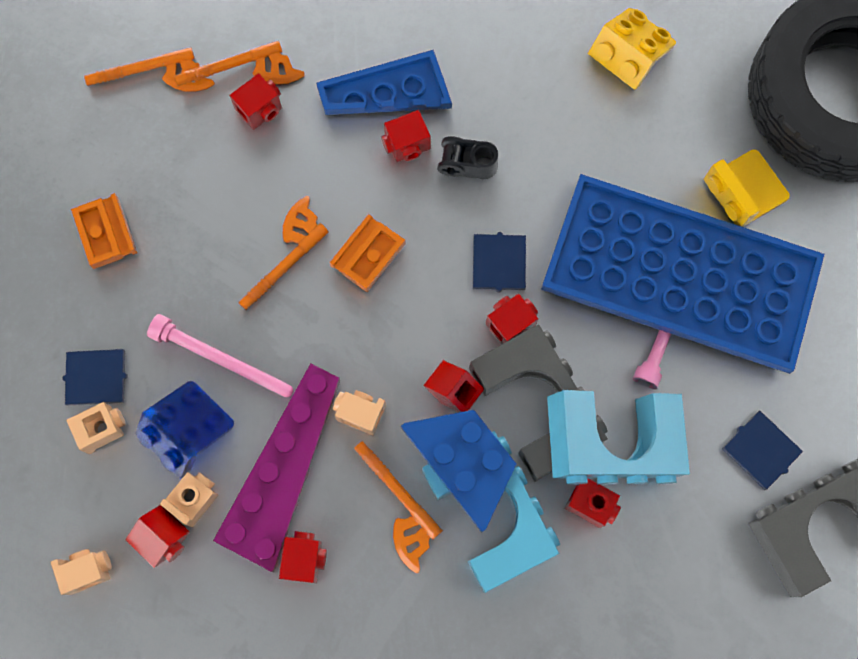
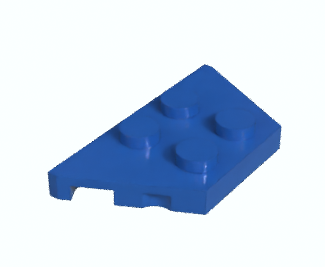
M464 411L407 422L401 425V429L481 533L485 531L514 471L516 462L476 411Z

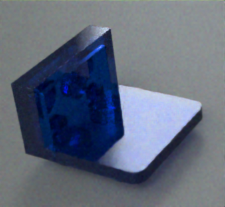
M188 381L142 412L135 434L144 447L150 448L160 458L161 463L168 471L174 472L181 479L187 472L191 471L197 455L232 430L234 421L195 382Z

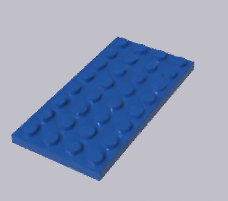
M580 174L541 290L790 374L795 370L825 254Z

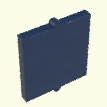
M498 232L497 235L474 234L473 289H496L498 293L502 290L526 289V235H503L502 232Z
M125 350L66 352V375L62 377V380L65 381V405H93L102 402L106 404L124 403V381L128 378V375L125 373Z
M758 411L744 426H739L737 428L738 433L722 448L764 490H767L781 474H787L789 471L788 467L803 452L761 411Z

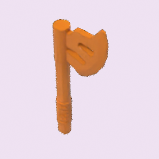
M275 41L211 64L202 65V67L199 66L193 70L190 69V71L187 70L184 73L175 75L174 78L177 86L252 61H256V67L252 72L253 76L259 73L266 81L272 80L276 85L298 81L305 76L304 71L292 68L288 56L281 54L280 42ZM269 57L271 62V72H266L265 58ZM279 64L284 66L285 75L279 74Z
M192 47L84 75L86 85L90 86L165 66L166 73L162 80L177 90L198 92L208 89L215 84L213 80L205 77L204 79L196 80L194 83L177 86L174 76L177 73L178 63L182 67L181 73L200 66L199 63L192 61L195 59Z
M309 196L300 199L291 207L283 224L284 242H294L298 246L238 302L245 310L254 302H257L280 277L329 233L323 224L317 225L318 217L309 209ZM298 214H301L308 220L305 222L297 218ZM295 227L305 230L306 233H308V235L305 236L303 234L293 231V228Z
M361 441L354 449L412 515L406 519L397 518L395 520L393 539L400 559L410 570L419 573V557L430 548V538L434 540L443 530L406 491L390 470L386 468V465L380 461L379 457L377 458V455ZM417 525L422 527L416 534L404 535L405 530ZM418 541L420 546L409 553L407 546Z

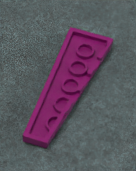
M310 363L213 539L214 542L266 570L274 572L284 546V539L287 537L289 525L299 502L300 493L307 479L310 464L318 447L324 424L327 421L340 383L339 377Z

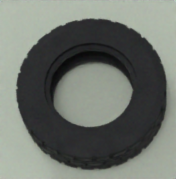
M797 0L778 17L753 59L754 62L751 65L748 77L750 81L748 83V99L751 100L749 105L753 118L756 119L757 127L763 137H766L770 146L795 167L798 166L802 171L814 176H821L823 179L858 182V123L843 120L824 109L810 92L805 77L806 57L812 52L831 46H844L858 50V0Z

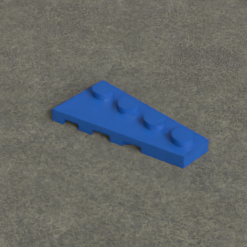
M434 49L316 83L325 115L452 109V101Z

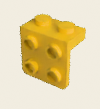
M628 8L603 26L587 54L635 90L641 85L654 63L673 49L676 41L666 29L657 27L649 21L642 11Z
M756 149L748 151L728 164L724 159L716 162L711 166L703 179L726 211L728 217L735 225L741 227L748 225L782 205L790 197L787 189L761 153Z

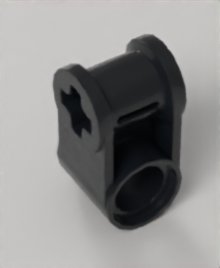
M448 136L442 139L441 146L444 148L442 161L437 166V170L441 174L451 177L463 176L482 180L489 179L496 174L498 169V150L491 142L468 140L455 136ZM481 157H487L492 160L488 164L477 162Z

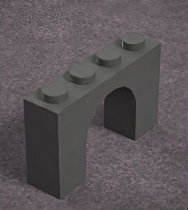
M539 324L476 358L469 365V370L473 377L484 388V396L523 377L541 379L550 384L556 392L562 390L585 391L581 386L576 387L571 378L573 371L564 358L560 360L554 350L556 343L552 335L547 330L543 332ZM596 415L598 434L602 443H604L608 439L605 435L608 430L601 417ZM550 433L521 448L518 452L534 482L552 473Z
M858 459L842 466L841 468L844 473L835 478L830 473L815 480L813 484L816 488L806 493L802 488L784 497L787 502L786 504L778 508L771 504L757 511L755 514L758 519L748 523L790 597H803L831 582L829 575L811 546L808 525L815 509L826 501L836 502L847 507L858 518Z

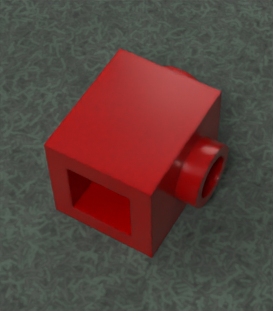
M259 73L229 95L235 110L253 130L262 123L273 120L282 109L279 99L281 95L279 88L272 80L266 81Z
M419 110L384 123L385 135L381 136V140L387 154L393 153L396 162L414 160L422 152L431 149V136Z
M519 293L511 299L509 296H505L493 306L494 311L487 315L486 325L498 341L504 344L535 327L539 319L536 316L538 311L528 298L524 300Z
M442 360L423 385L441 404L457 412L469 411L484 391V388L467 370L445 360Z
M587 478L588 483L577 484L564 509L598 528L604 527L607 522L612 525L621 509V506L617 505L620 495Z
M159 505L137 520L125 540L155 568L165 560L172 562L181 554L185 548L182 543L190 531L169 511Z
M295 531L294 538L285 537L279 579L317 584L318 570L325 569L327 549H322L321 541L314 540V533Z

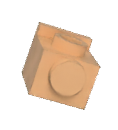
M355 390L354 394L345 391V393L339 392L332 410L336 411L335 417L338 422L374 436L386 408V402L379 398L375 404L372 402L374 398L366 393Z
M105 402L66 420L79 450L87 454H91L96 449L124 436L121 427L126 425L120 410L117 407L112 409ZM106 423L107 429L98 433L99 425Z
M187 472L168 497L161 501L160 505L182 523L193 527L218 497V494L211 489L215 484L205 475L198 472L194 476ZM189 490H193L195 492L194 499L191 502H186L184 496Z
M85 549L69 556L70 561L62 559L51 561L61 595H73L111 579L108 572L112 568L111 561L105 550L98 553H90L89 549Z

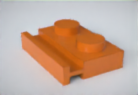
M115 193L111 194L109 198L103 200L100 198L71 209L89 265L93 269L123 259V256L131 253L133 255L137 254L119 198Z
M368 214L330 261V266L368 292L404 247L406 241Z

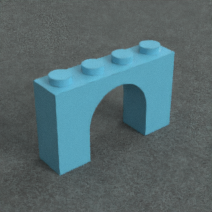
M562 390L547 396L553 478H566V482L569 485L588 483L587 478H597V484L618 483V478H627V484L648 483L647 478H656V484L677 483L676 477L690 474L682 394L652 393L635 399L638 442L634 453L627 460L620 459L610 453L599 437L594 391Z
M493 431L494 436L511 455L512 451L504 436L498 438L496 432ZM429 464L422 467V472L437 501L451 494ZM519 466L514 468L504 490L511 498L516 513L515 525L511 535L502 544L468 561L484 593L559 554L556 548L560 545L559 539L552 527L546 528L540 516L544 514L543 509L535 496L529 497L524 487L528 482Z

